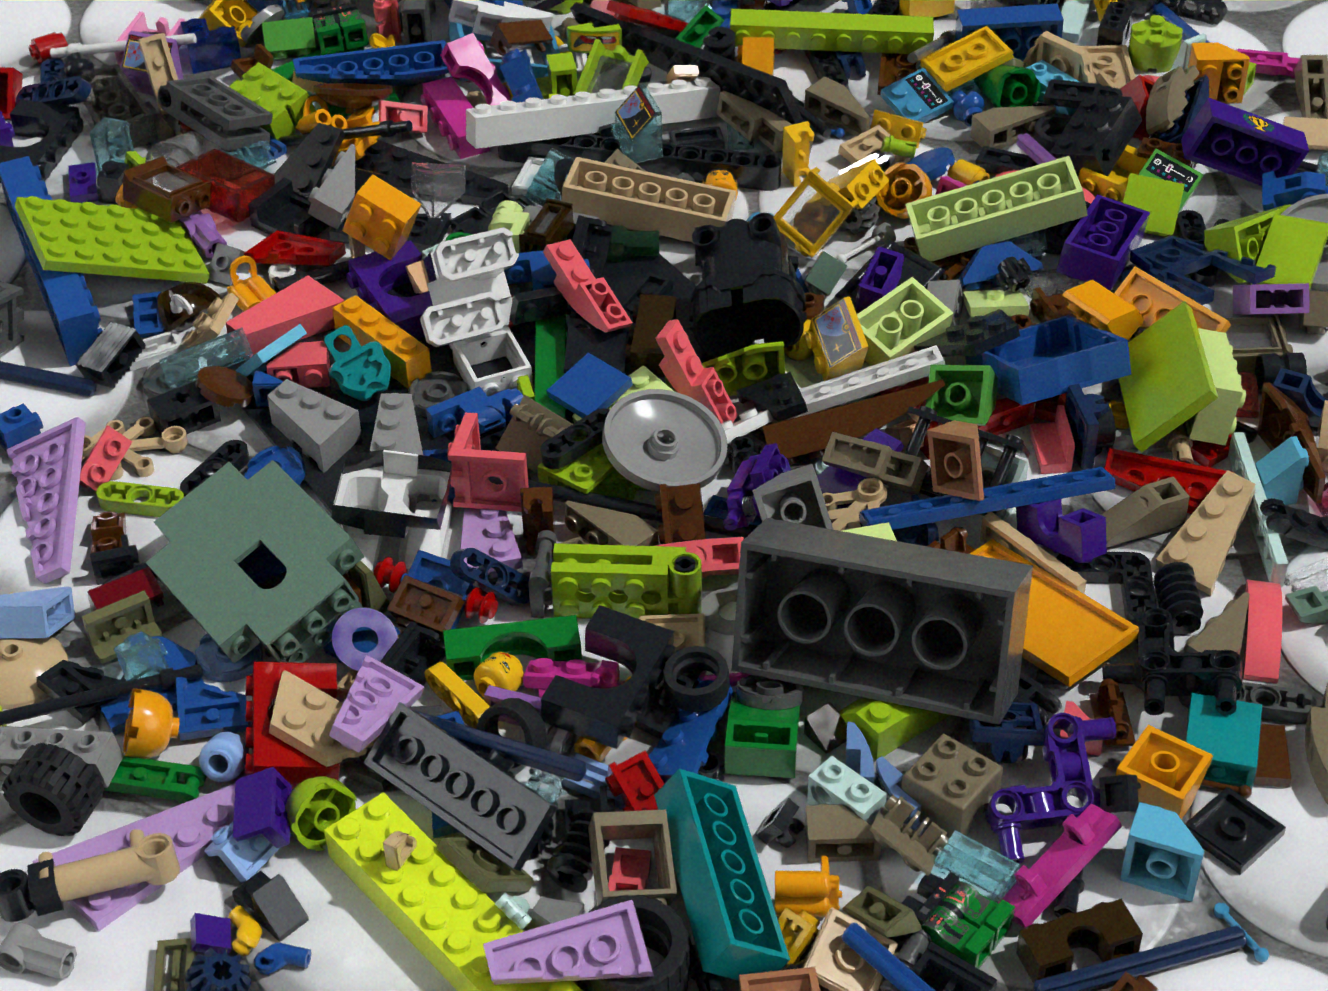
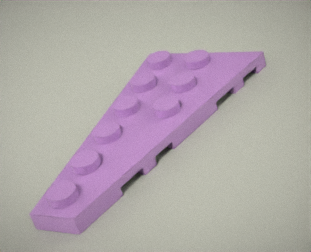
M75 417L7 449L8 456L13 459L14 465L11 466L12 474L17 477L18 481L15 488L22 518L28 524V529L25 530L26 536L33 546L30 553L35 575L44 584L70 573L86 425L79 417Z
M235 784L54 852L52 855L55 866L129 848L130 832L140 829L144 832V837L155 833H163L171 837L181 873L206 855L205 849L213 842L211 837L216 831L226 825L229 826L233 822ZM38 859L33 860L32 862L37 863ZM145 881L68 902L94 928L100 931L163 885H150Z

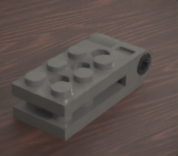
M210 75L167 81L166 85L158 89V103L163 111L187 125L192 131L203 135L206 140L214 142L224 151L234 152L239 148L245 147L257 148L258 145L269 144L270 133L260 126L272 124L273 114Z

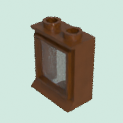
M164 156L123 171V199L170 223L210 207L211 182L204 183L203 180L168 164Z

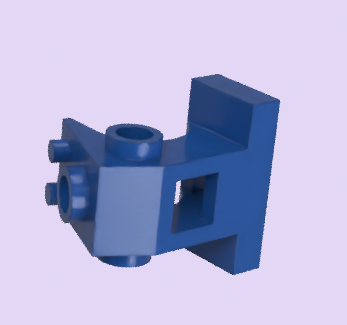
M1274 171L1262 175V207L1264 211L1283 205H1292L1307 197L1328 194L1325 174L1306 171L1276 178Z

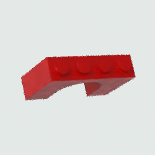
M254 662L253 675H246L245 696H252V701H246L245 722H252V727H246L245 748H252V753H246L245 775H251L274 767L292 785V790L308 778L326 776L338 780L340 763L326 767L269 733L282 672L287 670L336 699V663Z

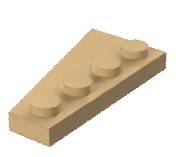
M1227 470L1158 555L1156 566L1162 568L1164 565L1173 562L1188 563L1193 567L1198 589L1212 596L1216 580L1225 565L1226 556L1229 549L1233 546L1239 525L1242 524L1255 493V484Z

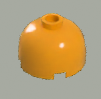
M900 162L889 167L884 172L889 182L876 194L878 204L884 211L900 219H908L905 204L932 196V185L929 177L920 167L915 164Z
M133 688L128 708L133 709H130L125 723L123 753H125V757L150 759L160 755L167 748L170 738L177 739L180 719L173 717L172 705L159 693Z

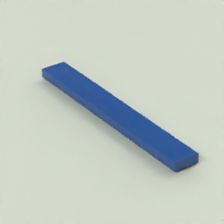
M1103 467L983 488L984 500L981 501L944 495L862 510L859 512L860 523L865 527L889 522L892 530L1112 490L1115 489V478Z

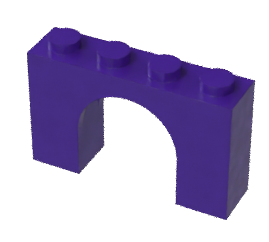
M411 240L406 241L391 261L376 251L348 260L349 272L346 273L347 281L351 289H356L358 297L415 339L424 337L420 318L426 308L433 306L430 292L412 297H397L387 293L395 287L410 282L405 266L423 260L422 254Z

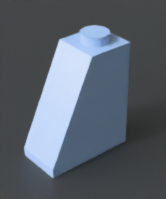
M71 587L0 595V639L48 638L75 618Z

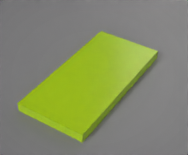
M1185 301L1128 342L1131 375L1119 378L1133 444L1141 453L1218 399L1192 308Z

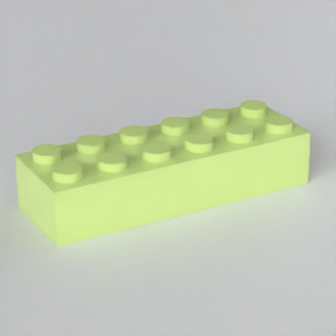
M1069 156L905 204L919 254L930 262L1088 216L1084 192Z

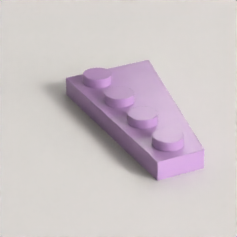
M464 508L460 549L475 548L513 569L523 568L522 556L506 511ZM468 564V566H469V567H472V568H477V569H478V567H479V566L474 567V566ZM490 568L487 575H489L490 572H493L495 570L493 568Z
M366 655L346 700L333 723L329 736L339 741L344 747L360 753L381 734L399 702L411 707L421 697L424 686Z

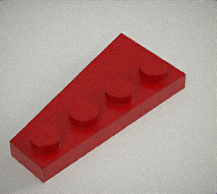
M609 0L606 10L615 12L614 18L660 29L662 26L681 32L688 24L687 22L652 10Z
M1109 448L1104 467L1115 478L1116 485L1134 492L1146 484L1174 477L1190 496L1187 513L1191 515L1226 473V470Z

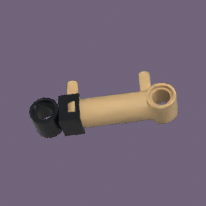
M135 829L129 834V848L55 866L53 855L50 852H43L38 856L37 863L27 865L28 876L26 872L20 869H10L0 873L1 918L5 921L17 922L28 918L35 910L37 916L64 910L63 902L145 881L150 885L156 886L167 884L173 881L180 873V865L173 841L169 835L163 833H155L144 837L142 830Z

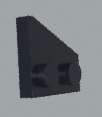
M66 660L60 661L36 678L37 687L52 699L133 680L125 675L122 676L121 680L104 676V670L82 667L78 663ZM118 698L68 709L67 711L81 723H84L101 711L100 705Z

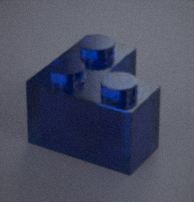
M192 18L188 21L180 22L182 34L195 33L196 43L185 44V50L193 74L231 67L232 60L241 59L239 40L234 26L219 27L216 30L209 31L205 18Z

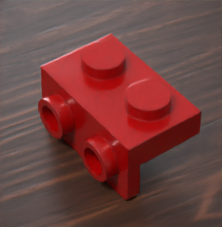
M645 750L618 765L616 762L608 765V777L605 778V781L614 797L620 795L626 806L622 809L623 811L658 810L654 795L664 785V782Z

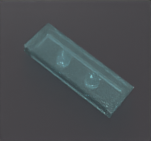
M242 327L160 359L159 362L169 388L173 389L196 380L199 370L204 367L219 366L226 368L254 356L245 330Z

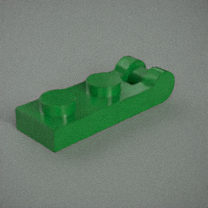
M124 756L108 788H104V790L177 800L180 804L199 798L200 793L198 789L204 785L207 776L203 773L201 767ZM178 781H185L186 783H185V784H179V783H177V782H178Z

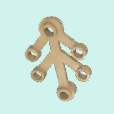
M151 417L138 419L136 424L126 432L124 424L120 420H112L106 424V426H110L132 441L122 460L134 466L136 474L140 477L152 475L154 473V465L151 458L142 457L134 451L166 448L170 453L177 454L184 451L188 444L186 431L180 426L166 428L161 434L162 437L136 439L139 436L147 437L155 433V423ZM105 428L92 437L84 435L82 463H85ZM121 462L110 480H118L123 476L124 472Z
M867 478L858 484V488L855 491L836 494L823 493L824 501L828 503L826 507L833 530L841 531L847 527L848 529L861 527L859 512L866 508L880 507V504L887 499V488L879 479ZM852 503L848 508L837 509V505Z

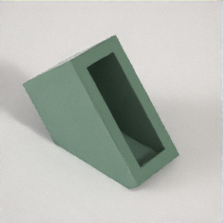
M822 251L804 282L809 284L806 289L813 294L829 296L847 268V265Z

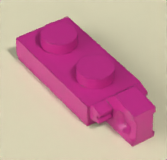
M1248 49L1236 50L1249 56V62L1256 63L1255 73L1270 76L1285 75L1295 78L1294 70L1300 58L1288 57V53Z
M549 658L530 660L523 675L524 687L547 689L555 675L589 687H616L620 681L619 663L602 660L600 663H589L580 659L565 662L552 661Z

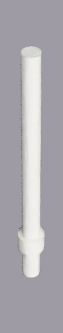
M195 33L165 36L166 38L176 39L177 45L194 44L197 41ZM127 40L87 45L72 43L68 47L51 48L50 55L52 58H62L75 52H80L83 56L125 51Z

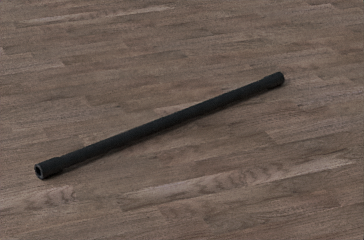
M488 477L489 481L493 484H503L502 480L497 477ZM528 480L529 488L552 487L553 501L562 503L572 501L637 515L641 519L663 523L662 513H657L656 505L592 492L584 494L576 489ZM704 515L706 532L730 537H744L745 539L758 527L757 525L749 524L747 527L736 528L730 531L724 527L726 524L723 525L725 519Z

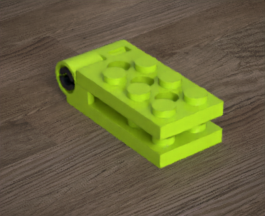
M554 543V562L551 565L554 617L576 615L577 618L591 619L599 605L638 619L644 615L701 614L702 562L696 554L686 552V547Z

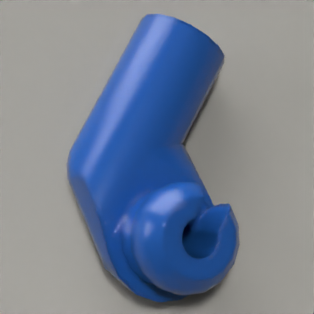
M274 943L255 956L254 966L262 974H272L288 964L307 968L312 952L311 949Z

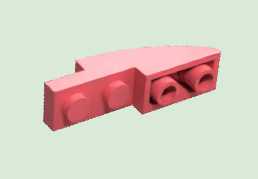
M571 239L546 245L543 254L557 274L553 283L581 317L606 333L632 325L633 322L604 277L597 279L594 277Z
M679 320L668 321L655 338L664 354V358L659 363V366L676 392L687 395L703 404L717 417L720 423L731 420L733 423L738 413L714 367L703 368Z
M744 537L693 540L655 546L686 547V552L694 553L701 559L702 578H706L709 575L739 574L741 542L744 540Z

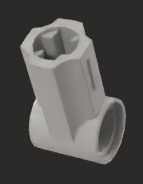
M15 923L0 944V966L9 972L18 974L22 973L24 969L62 979L63 977L68 978L74 969L77 956L74 946L42 937L35 928L28 924Z

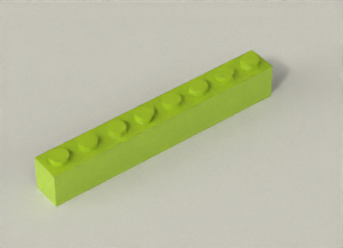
M731 9L730 29L735 33V47L743 45V37L774 38L775 49L910 54L932 42L934 38L933 17Z

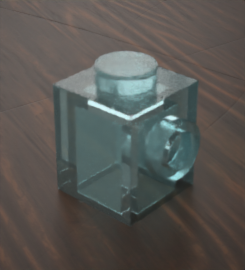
M143 631L130 635L123 643L114 648L126 681L159 674V670L169 668L164 657L167 655V650L158 638L154 639Z

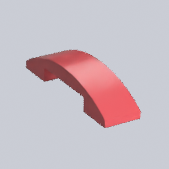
M1246 580L1245 591L1250 595L1246 615L1243 679L1277 684L1282 642L1281 585L1279 583Z

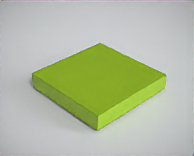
M1130 173L1123 203L1150 212L1144 233L1162 237L1173 236L1185 184Z

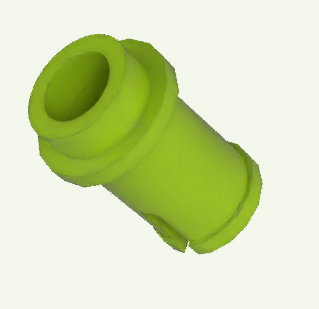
M893 135L885 136L881 152H891L893 155L913 159L917 143L895 139Z

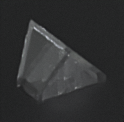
M411 163V191L418 202L422 204L421 207L425 213H428V218H439L441 213H444L465 193V165Z

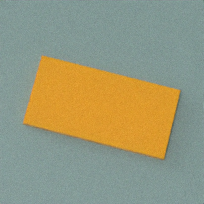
M994 539L989 540L970 553L977 556L1033 565L1022 657L1066 686L1070 687L1138 638V626L1001 545Z

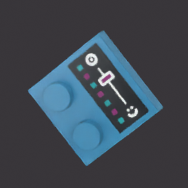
M925 68L881 89V97L896 115L925 123L953 108L954 101Z

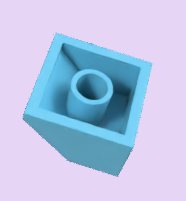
M1139 802L1128 835L1120 880L1193 902L1204 849L1176 812Z

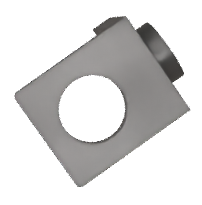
M218 243L208 269L210 274L208 280L231 286L230 265L236 258L244 256L245 251Z

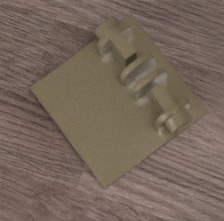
M524 395L520 404H514L511 408L510 415L513 417L496 449L504 452L526 453L527 468L538 474L537 466L542 462L541 445L573 424Z
M892 794L884 804V807L882 806L879 809L869 830L874 833L873 836L880 845L887 849L892 847L901 854L905 864L916 872L922 871L929 876L939 850L943 851L951 840L946 837L947 832L933 821L920 836L919 833L929 821L928 817L924 818L915 831L912 830L910 827L921 812L917 810L905 824L904 821L913 812L915 807L901 796L897 798Z

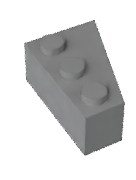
M288 379L267 395L272 424L292 443L296 442L308 458L312 457L318 463V467L323 473L362 438L359 412L352 407Z

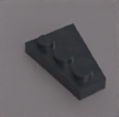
M318 123L267 181L264 187L268 190L281 179L287 178L293 182L294 194L308 200L314 187L320 188L322 185L321 180L325 172L330 169L343 141L344 131L341 128Z

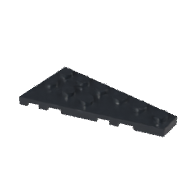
M377 140L374 145L368 147L365 155L355 161V168L385 174L391 186L411 198L421 199L422 195L435 196L436 201L445 202L447 198L461 199L462 204L479 205L482 200L501 190L506 194L509 193L508 184L380 140Z

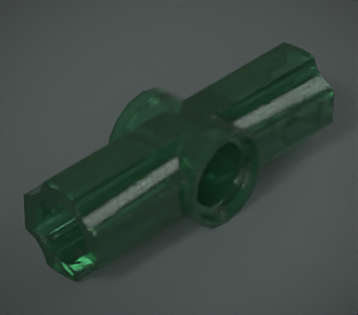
M620 225L612 226L614 230L607 256L608 260L622 262L628 256H659V231H628L627 228Z

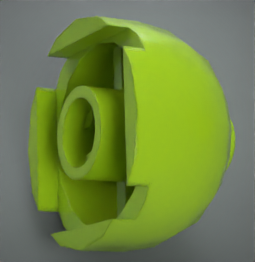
M326 776L304 780L290 792L285 805L290 833L307 849L315 851L325 850L323 846L327 843L324 829L356 810L355 800L357 801L355 794L340 781Z

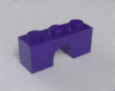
M1061 499L1016 507L1017 531L1030 538L1035 544H1041L1052 549L1055 553H1061L1074 559L1078 563H1089L1093 561V558L1107 553L1106 517L1085 508L1063 516Z

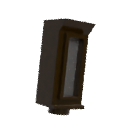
M546 198L545 205L523 235L519 234L520 253L533 252L537 245L541 247L542 251L546 245L564 241L574 227L572 203Z

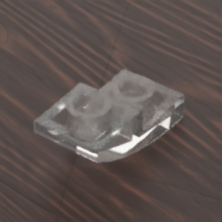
M1049 269L1035 272L1028 276L1031 281L1024 290L1027 292L1026 295L1032 299L1033 289L1040 287L1045 295L1049 297L1056 295L1058 291L1064 293L1068 289L1085 283V281L1069 278L1065 274L1056 272L1057 269Z

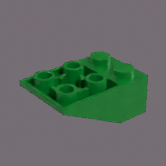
M733 692L725 740V774L795 778L800 705L782 710L758 709L739 702L736 699V692Z

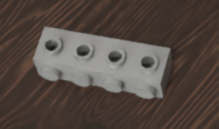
M0 726V781L6 779L28 747L31 745L36 746L37 743L63 747L81 757L99 775L100 783L104 788H108L124 757L113 732Z

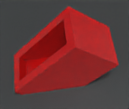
M0 67V111L4 119L11 120L10 113L17 105L16 97L22 89L23 74L13 67Z

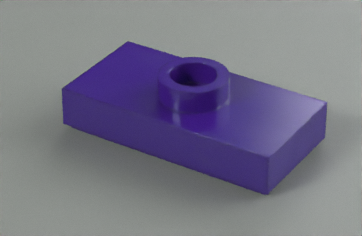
M95 162L68 166L71 202L98 201L97 168Z

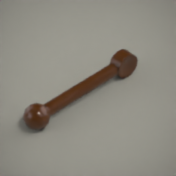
M1203 779L1200 785L1222 791L1229 787L1245 799L1249 798L1252 794L1251 788L1247 785L1237 787Z

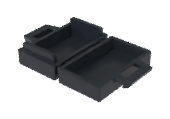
M501 190L482 200L481 204L478 205L479 209L474 207L451 219L450 225L453 231L450 233L463 232L473 235L488 231L498 204L504 200L518 203L523 208V211L526 208L523 205L528 207L529 205L535 206L536 204L522 194L510 197Z

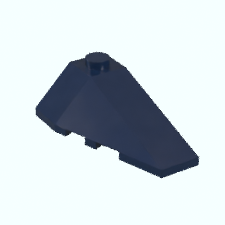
M1207 75L1193 81L1194 86L1185 91V98L1188 104L1182 110L1183 115L1173 121L1174 125L1163 133L1159 132L1157 136L1155 134L1151 135L1150 138H1157L1161 141L1175 144L1181 143V138L1209 97V78Z

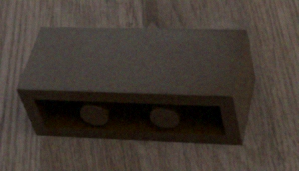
M641 294L639 306H634L633 324L635 325H631L629 329V343H632V345L627 344L625 361L631 363V374L644 365L654 375L665 377L659 366V363L664 358V354L655 338L668 321L677 319L676 296Z

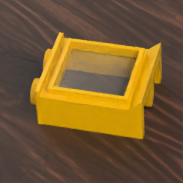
M817 167L809 171L804 180L774 216L779 232L785 236V239L788 237L795 243L794 247L800 254L806 257L809 255L811 258L819 253L859 204L856 200L850 202L840 194V187L833 182L829 184L820 177L818 173L821 170Z

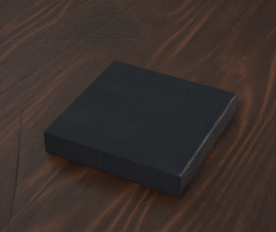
M1226 787L1185 824L1204 850L1239 875L1284 835L1286 830L1283 824L1229 787Z

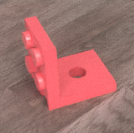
M465 412L461 424L456 425L454 442L449 443L447 451L448 461L452 463L450 485L454 487L455 492L453 507L522 512L520 488H529L526 453L481 450L478 413ZM488 477H497L502 480L503 484H493L489 481Z

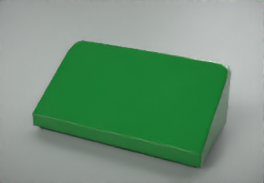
M705 4L675 39L701 48L704 45L703 38L709 35V31L712 28L720 27L725 20Z

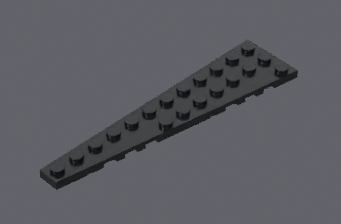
M577 2L570 8L574 19L579 24L592 23L594 28L619 24L622 29V47L633 55L636 54L637 49L642 50L650 64L664 70L667 74L673 65H698L700 73L698 77L710 78L711 81L720 87V92L726 91L749 100L791 124L804 122L784 79L634 23L614 18L610 14Z

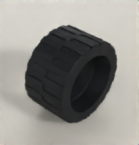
M623 895L618 898L605 900L602 904L589 910V912L633 900L645 946L655 950L665 959L652 969L654 976L576 980L577 986L582 991L688 990V981H690L689 934L683 919L676 914L672 907L663 904L658 899L647 898L643 895Z

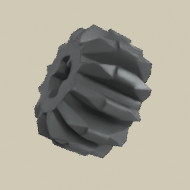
M877 197L872 198L862 209L858 210L855 207L842 223L844 231L850 229L853 235L859 232L864 234L877 223L878 213L881 208L874 204ZM834 207L832 214L838 216L840 211Z

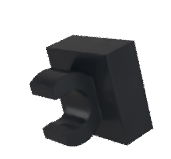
M1126 774L1099 778L1100 807L1102 810L1113 815L1135 813L1139 805L1138 789L1141 788V784L1137 782V775Z
M790 798L785 800L771 811L755 836L766 845L777 837L778 842L786 848L792 846L797 840L790 835L788 829L797 835L805 828L802 821L793 818L799 806Z

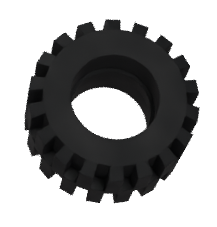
M37 743L36 746H29L3 781L2 790L4 791L3 796L11 809L30 825L49 834L72 836L82 829L104 795V786L100 783L101 779L93 771L94 769L78 755L53 744Z

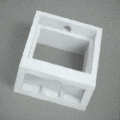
M504 325L501 330L452 343L454 364L463 381L467 384L469 391L480 387L487 396H491L506 389L517 388L518 377L528 375L533 389L532 367L508 325ZM506 356L513 369L477 378L471 365Z

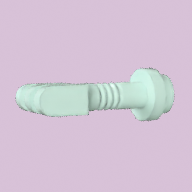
M504 893L495 902V905L521 930L532 920L527 914L530 905L521 896L510 897L507 893Z

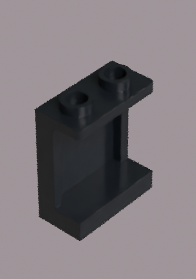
M287 178L281 179L248 204L251 226L270 235L279 230L315 238L329 227L328 224L308 214L311 202L295 195L293 182Z

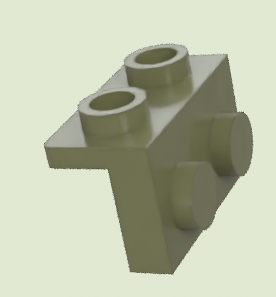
M145 591L82 616L88 642L100 663H106L138 649L139 645L147 638L162 636L161 630L155 623L150 599Z

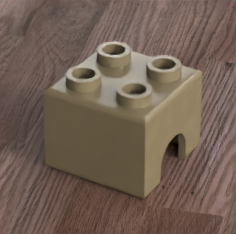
M943 733L902 777V790L921 805L920 822L925 817H928L929 821L926 826H929L933 821L947 832L946 837L960 844L970 833L972 821L978 810L984 805L983 812H985L993 794L1000 790L1003 767Z

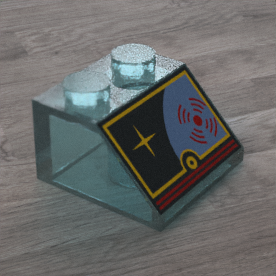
M645 83L639 84L615 111V123L612 124L613 137L615 140H619L622 153L627 154L635 163L663 157L662 112Z

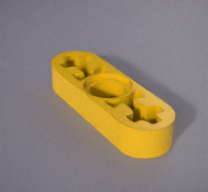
M440 661L426 669L424 674L431 690L454 712L459 711L463 721L469 727L477 729L479 718L490 706L445 663Z

